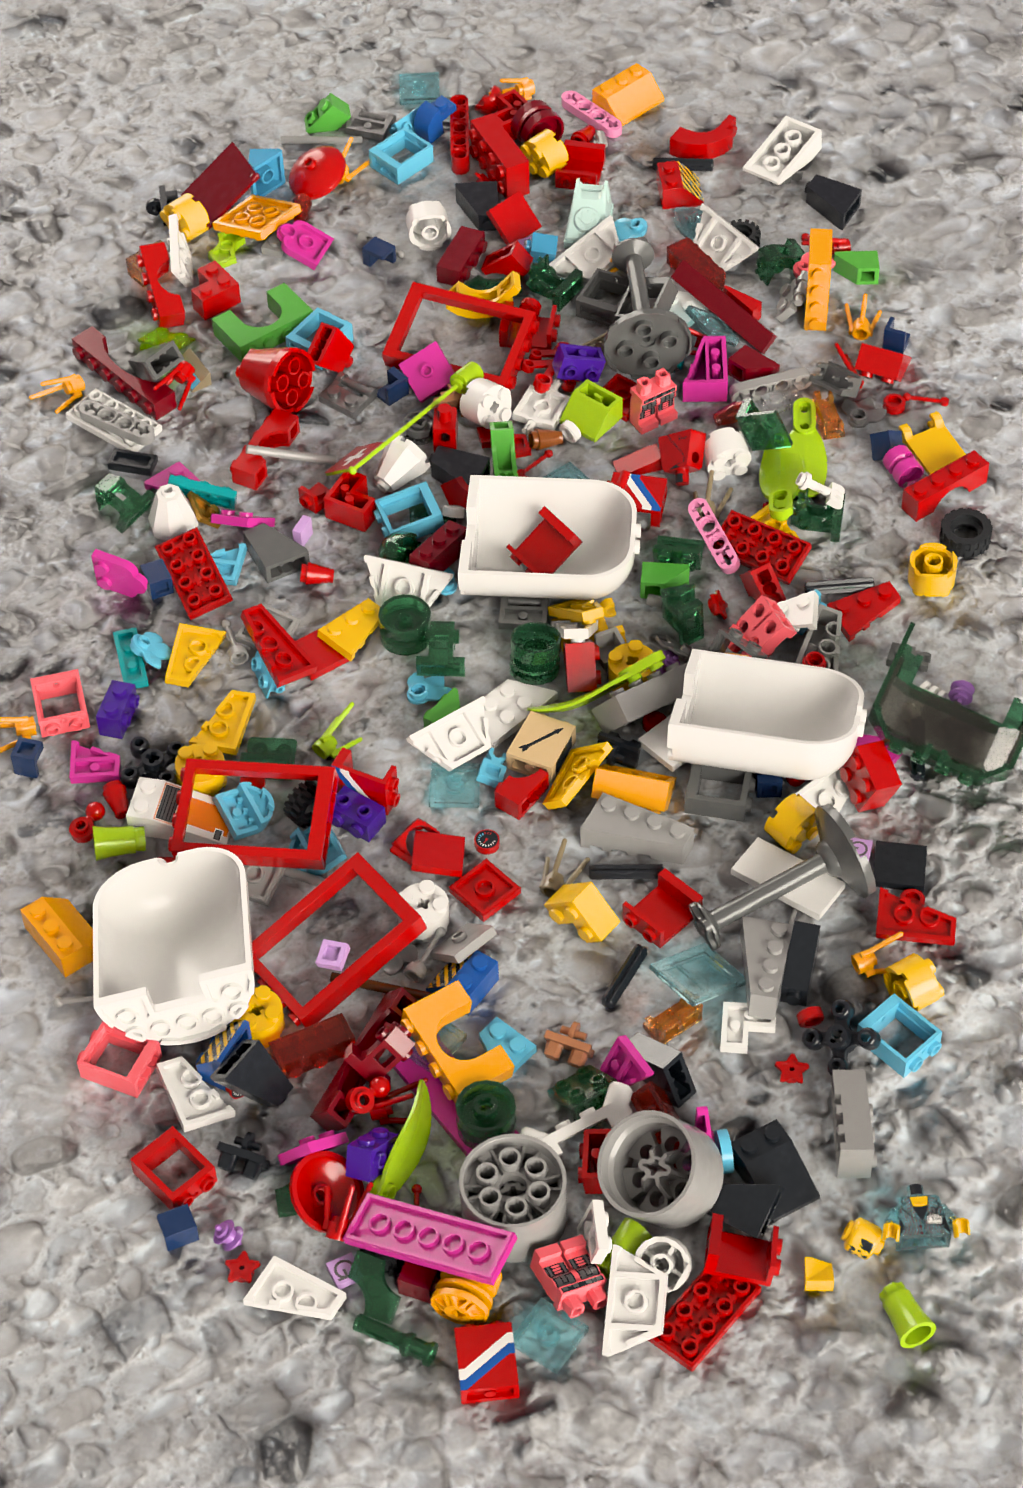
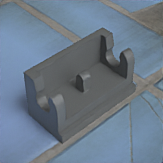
M832 361L828 363L818 362L816 364L817 367L821 368V372L818 375L811 374L809 381L840 396L857 397L863 376Z

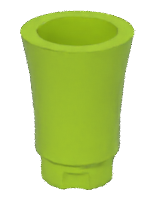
M92 826L96 861L119 855L135 854L136 851H146L144 826L135 828L134 826Z
M625 1217L611 1238L612 1247L613 1244L618 1245L635 1256L637 1249L642 1243L651 1239L652 1236L637 1221ZM612 1249L605 1257L603 1263L597 1264L601 1274L603 1273L607 1280L610 1277Z
M892 1282L879 1293V1298L883 1303L882 1306L889 1316L900 1345L903 1348L916 1347L932 1337L936 1331V1325L925 1314L910 1290L906 1289L902 1282Z

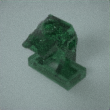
M787 238L785 245H765L758 250L755 274L759 275L760 280L766 286L769 285L774 274L781 273L784 268H789L795 276L793 266L796 262L801 261L805 252L797 241L791 238Z
M546 254L543 258L540 256L537 259V264L533 263L531 265L532 268L528 272L530 277L526 285L529 286L532 292L552 300V306L557 305V312H560L583 288V271L575 268L567 277H560L556 275L555 269L549 265V255Z
M110 473L102 480H99L94 486L98 510L101 511L107 504L115 508L120 514L115 528L122 534L152 506L155 497L151 490H147L141 496L126 483L124 478ZM116 493H121L127 498L122 501L116 496Z
M806 488L803 492L799 491L797 495L799 497L798 500L793 501V514L791 515L790 524L798 527L800 530L831 533L830 542H840L845 493L843 507L835 509L829 505L814 504V501L808 496L809 488Z
M685 583L681 586L660 589L662 616L679 634V643L681 645L683 643L690 645L704 638L703 603L698 598H695L696 586L694 583Z
M431 621L430 629H425V643H429L428 656H416L417 676L465 677V657H454L455 644H459L460 631L455 629V622Z

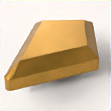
M190 491L187 496L198 522L218 529L221 524L211 523V514H220L219 508Z

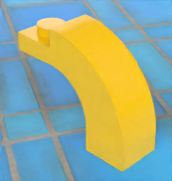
M512 271L497 286L487 290L472 289L458 281L449 291L505 304V301L513 302V296H516L521 290L520 274ZM446 305L447 310L465 318L493 317Z

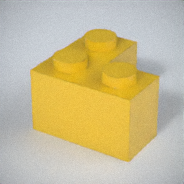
M592 881L562 885L544 904L553 921L557 924L573 923L578 930L580 938L587 943L601 942L621 922Z

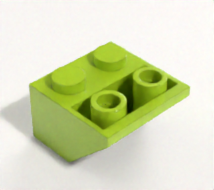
M586 379L573 391L559 420L560 424L566 420L573 422L579 428L582 436L595 443L623 418V398Z

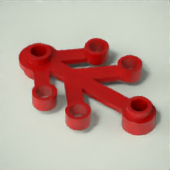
M559 343L554 349H532L528 357L529 359H525L522 363V371L528 374L533 373L535 368H547L544 374H536L533 381L534 390L538 393L544 394L550 390L552 377L555 374L552 366L554 359L542 360V358L555 357ZM562 380L561 388L566 392H573L576 382L579 380Z

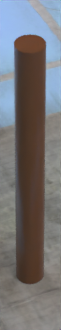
M332 972L330 976V982H332L341 973ZM368 979L359 988L388 993L403 986ZM403 987L416 1000H421L433 994L432 992Z

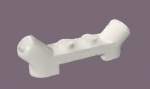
M613 1082L609 1084L602 1108L595 1111L594 1107H591L579 1114L580 1119L573 1123L569 1119L555 1126L556 1131L551 1134L529 1127L522 1128L520 1134L532 1136L545 1142L561 1156L563 1152L559 1146L560 1143L584 1132V1129H590L603 1121H606L609 1129H612L623 1118L633 1114L629 1106L633 1091L626 1084Z

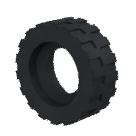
M972 508L954 509L949 514L947 513L941 521L940 544L947 546L946 549L951 553L953 551L957 557L969 558L982 555L985 550H988L991 543L993 530L991 520L985 514L980 513L978 510H972ZM962 527L971 528L977 532V536L974 538H961L955 535L954 531Z

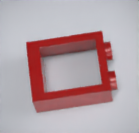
M173 1126L130 1159L133 1173L170 1210L187 1203L190 1206L194 1199L203 1192L211 1190L218 1181L215 1166ZM178 1150H181L200 1171L172 1192L152 1171Z

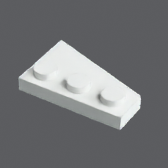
M815 590L777 603L796 632H799L800 628L817 630L819 596Z
M570 620L551 621V631L563 639H571V643L586 642L585 639H589L598 630V620L587 625H582V622L572 623Z
M839 769L826 777L811 781L795 793L796 795L800 794L815 808L831 804L838 812H840L850 796L845 782L840 777Z
M182 1056L156 1064L158 1075L184 1133L235 1117V1110L220 1099V1094L214 1088L211 1089L202 1080V1076Z
M273 1256L243 1299V1302L247 1306L332 1320L346 1300V1292Z

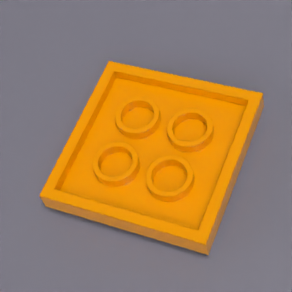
M252 194L212 222L216 231L262 241L276 231L279 226L293 220L302 211L300 204Z

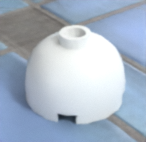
M655 1236L646 1240L637 1249L635 1256L668 1276L667 1293L680 1288L687 1281L692 1269L691 1256L687 1247L680 1240L671 1236Z

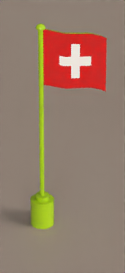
M473 361L466 363L450 377L451 388L386 441L355 447L324 472L325 475L332 476L344 472H349L352 475L356 474L358 468L453 391L465 394L469 389L467 385L471 381L484 377L482 368Z

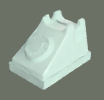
M580 178L576 179L564 238V248H570L608 216H613L614 203L611 201L607 180H605L603 185L581 183Z

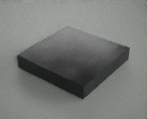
M876 841L873 869L876 887L899 890L912 888L924 892L927 846Z

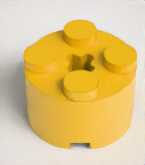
M544 129L520 146V150L529 160L530 173L533 175L538 174L542 178H548L555 173L556 169L566 166L568 164L566 161L569 160L568 152L561 140L557 141L553 137L556 134L549 129Z
M189 193L167 204L159 213L168 229L169 215L177 213L180 233L184 232L187 243L209 229L206 225L209 223V217L200 201L195 202L192 199L194 196Z
M925 543L920 545L919 549L915 552L914 550L912 551L907 579L915 595L946 597L950 594V590L955 584L958 560L953 551L951 553L946 549L947 546L940 543Z
M631 640L629 643L617 646L608 654V682L619 676L618 673L654 652L646 645H643L640 640ZM650 669L641 673L643 683L648 681V675L654 673ZM627 681L626 683L615 688L613 691L620 689L622 687L625 691L629 690V682Z
M197 743L183 746L178 750V755L175 759L178 785L182 786L180 773L182 767H185L187 758L225 761L223 753L215 743ZM196 774L193 790L214 797L227 785V776Z
M791 794L775 808L778 812L774 818L768 817L764 825V831L793 855L801 848L803 841L806 839L811 841L818 834L814 813L816 808L800 794Z
M912 953L884 969L887 972L883 974V979L889 995L891 996L895 993L917 1012L944 996L943 987L937 982L934 975L936 972L935 966L929 958L924 960L918 954Z
M261 985L254 988V994L250 998L249 1007L239 1020L234 1019L232 1022L249 1021L252 1040H259L264 1048H268L277 1043L281 1038L280 1035L285 1029L282 1002L278 995L271 991L268 986Z

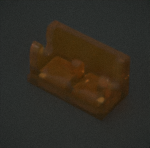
M820 390L814 391L813 401L816 405V421L823 440L845 437L844 423L839 417L835 403H833L834 396L832 391H828L826 399H821Z
M685 991L682 993L683 997L680 1001L654 1018L650 1015L645 1017L646 1022L643 1023V1029L654 1040L666 1044L702 1020L703 1004L700 1001L698 1002L690 992Z

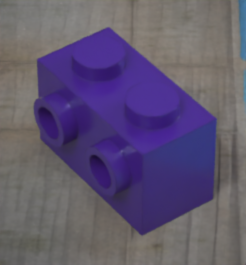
M559 343L552 366L556 378L583 382L588 379L592 382H598L606 360L601 347Z
M116 680L111 681L96 714L99 735L123 739L140 701L135 684Z
M344 785L336 794L332 825L347 830L356 838L370 842L386 824L385 807Z
M376 1127L347 1145L346 1176L371 1182L379 1175H382L388 1156L399 1134L391 1133L383 1127Z

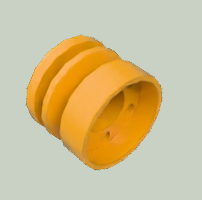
M441 1271V1279L436 1284L435 1292L430 1299L433 1309L442 1317L457 1324L483 1325L488 1320L489 1311L493 1306V1298L497 1295L502 1281V1273L500 1272L494 1286Z

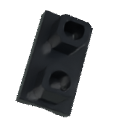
M160 185V199L152 198L146 203L147 212L154 216L159 215L164 206L178 198L177 190L166 191L165 185Z
M612 731L609 733L599 732L597 737L598 743L608 742L613 748L605 758L607 759V765L613 766L615 763H618L628 768H637L641 742L634 739L631 741L621 739L618 733Z
M247 1132L244 1138L235 1137L234 1144L240 1145L241 1148L219 1141L217 1150L220 1152L217 1166L220 1169L233 1173L237 1161L240 1160L245 1162L241 1175L256 1181L262 1169L269 1168L270 1161L266 1160L265 1156L251 1152L252 1150L260 1152L262 1148L261 1143L255 1142V1133Z

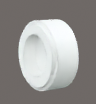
M566 420L559 426V431H562L563 438L568 442L575 443L581 437L579 428L573 422Z
M444 505L442 515L451 518H465L466 509L460 506Z

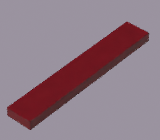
M683 260L672 274L671 278L762 354H765L777 338L773 332L687 261Z

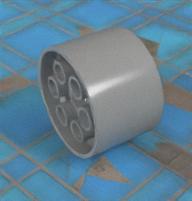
M640 1111L619 1121L605 1137L597 1162L600 1187L612 1206L626 1215L666 1229L683 1228L703 1218L717 1201L723 1183V1162L714 1141L702 1130L660 1111ZM660 1131L662 1141L661 1145L658 1143L657 1138L655 1136V1134ZM679 1141V1148L673 1150L675 1143ZM634 1159L639 1161L637 1163L639 1168H631ZM658 1167L667 1169V1171L659 1172L657 1171ZM648 1194L640 1207H638L636 1201L643 1195ZM664 1195V1203L659 1206V1199Z
M504 1134L480 1143L469 1153L463 1162L459 1175L461 1217L514 1232L517 1240L506 1262L516 1263L532 1260L535 1249L557 1243L560 1240L567 1223V1178L561 1158L548 1144L528 1135ZM510 1181H517L516 1183H511V1184H508V1183H507V1182H510ZM474 1193H480L479 1195L472 1197ZM532 1211H534L540 1217L533 1219V1217L531 1216ZM499 1214L501 1219H503L502 1223L495 1221Z

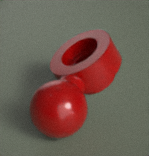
M100 802L89 803L85 809L86 817H78L70 823L69 832L75 842L87 843L93 839L92 826H94V821H100L105 815V807Z
M377 1076L371 1080L369 1088L364 1086L351 1088L345 1097L348 1110L354 1114L368 1113L374 1106V1097H386L391 1090V1084L387 1078ZM361 1096L365 1098L363 1105L360 1103Z

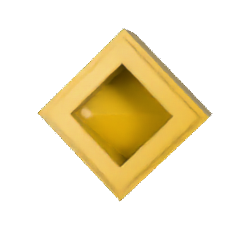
M804 1257L805 1291H833L834 1274L832 1264L812 1257Z

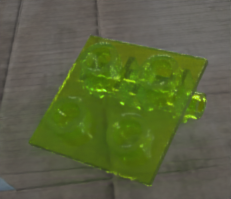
M158 327L137 339V342H141L139 350L142 351L174 340L178 349L181 350L196 341V338L188 337L186 333L169 332L167 328Z

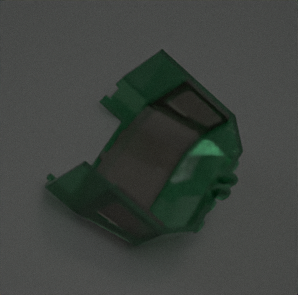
M911 622L868 716V720L880 740H883L890 752L901 755V753L908 755L913 762L919 765L928 764L934 767V770L941 775L947 776L950 774L955 776L960 783L966 786H971L972 784L980 786L1007 780L1023 748V703H1020L1021 700L1014 697L1003 723H999L961 706L962 703L955 700L952 702L914 685L912 682L924 657L918 654L915 656L911 653L913 648L908 642L915 627V623Z

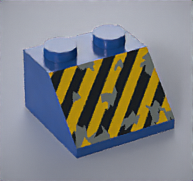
M476 950L459 964L448 962L426 987V991L434 993L458 980L472 1000L470 1013L466 1014L469 1016L499 980L498 961Z
M241 1020L226 1025V1030L211 1038L209 1047L205 1053L199 1055L196 1061L197 1072L202 1076L204 1082L226 1091L224 1086L212 1081L210 1076L243 1039L252 1040L249 1021Z

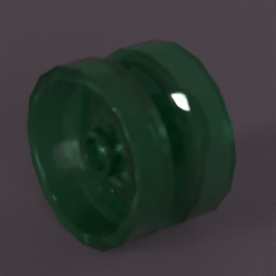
M406 594L393 596L383 603L378 614L382 645L389 652L403 656L418 654L425 650L432 639L429 605L422 598Z
M477 1081L466 1086L458 1095L455 1105L458 1136L465 1145L474 1149L480 1143L492 1137L515 1134L517 1127L516 1104L513 1094L506 1086L495 1081Z

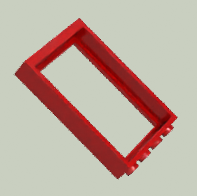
M412 282L382 352L385 366H394L401 370L399 364L414 355L402 352L401 349L420 304L425 299L521 323L501 375L497 376L483 372L484 379L504 386L510 391L514 390L517 382L516 376L518 371H522L521 366L526 352L529 353L531 349V339L534 334H537L539 329L536 313ZM450 364L454 372L461 368V366Z
M186 759L185 767H182L180 773L182 787L181 790L177 791L176 795L178 810L177 813L173 814L172 818L174 832L173 836H170L168 840V850L172 853L175 860L178 852L202 847H215L232 852L241 860L243 865L325 870L339 781L335 767ZM196 774L318 781L307 850L184 842Z
M357 852L252 941L254 974L259 978L256 982L259 986H268L271 991L276 993L282 1002L283 1009L286 1007L290 1011L288 1017L297 1027L302 1024L309 1031L423 933L427 926L422 917ZM358 875L402 922L302 1007L259 959Z

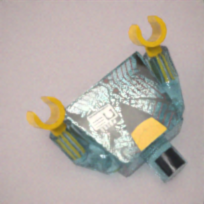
M911 1184L906 1188L908 1196L900 1197L898 1205L890 1209L884 1220L882 1240L886 1241L888 1237L896 1239V1251L947 1248L950 1246L952 1232L954 1238H958L959 1233L970 1235V1225L968 1219L958 1218L946 1204H942L939 1196L935 1194L924 1195L921 1184Z

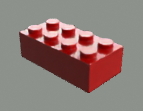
M491 113L470 120V154L473 158H476L481 170H485L488 178L491 181H497L499 194H502L505 199L519 190L523 196L530 194L529 160L494 114Z

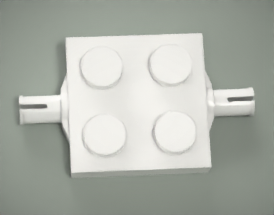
M554 379L550 390L544 394L536 392L534 386L530 384L512 413V420L526 424L522 429L523 434L528 436L529 432L533 431L535 427L546 430L556 429L571 397L558 392L561 386L559 380L556 382V379Z

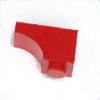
M515 241L487 255L480 270L485 275L499 273L507 276L512 271H515L523 277L530 271L533 257L518 241Z
M770 562L739 575L749 597L751 596L757 600L763 595L776 601V603L787 600Z
M540 768L534 774L526 777L515 778L509 775L495 787V807L520 820L549 789V773Z

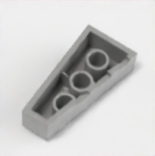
M602 793L580 828V847L590 848L591 845L602 847V851H625L630 856L648 855L653 860L683 865L694 847V828Z
M742 916L740 943L742 945L748 1016L775 1021L793 924Z

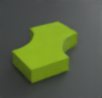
M224 232L217 233L219 242L214 249L208 251V259L211 262L215 260L223 268L236 264L235 252L239 247L246 244L245 237L225 234Z

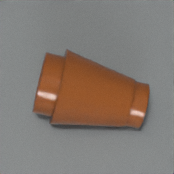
M535 428L528 435L530 448L539 451L563 444L562 431Z

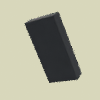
M114 448L107 466L108 470L152 476L158 462V457L154 454Z

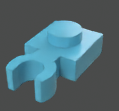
M490 748L486 758L484 757L480 764L476 780L495 788L498 783L503 782L507 768L503 765L506 760V753L503 752L502 756L498 758L493 754L494 748Z

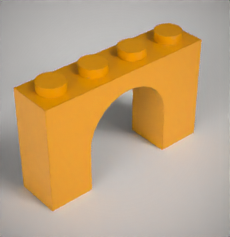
M810 228L804 330L826 331L833 229Z
M458 980L404 1008L400 1021L401 1025L412 1034L411 1036L415 1040V1048L421 1057L425 1056L429 1062L428 1067L433 1077L439 1078L442 1082L445 1096L449 1100L453 1099L457 1107L511 1078L515 1068L501 1045L470 1060L452 1058L440 1048L437 1041L438 1032L445 1025L470 1013L472 1000Z

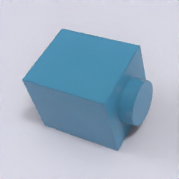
M533 232L531 239L527 240L525 249L533 257L532 262L550 264L555 260L558 236Z

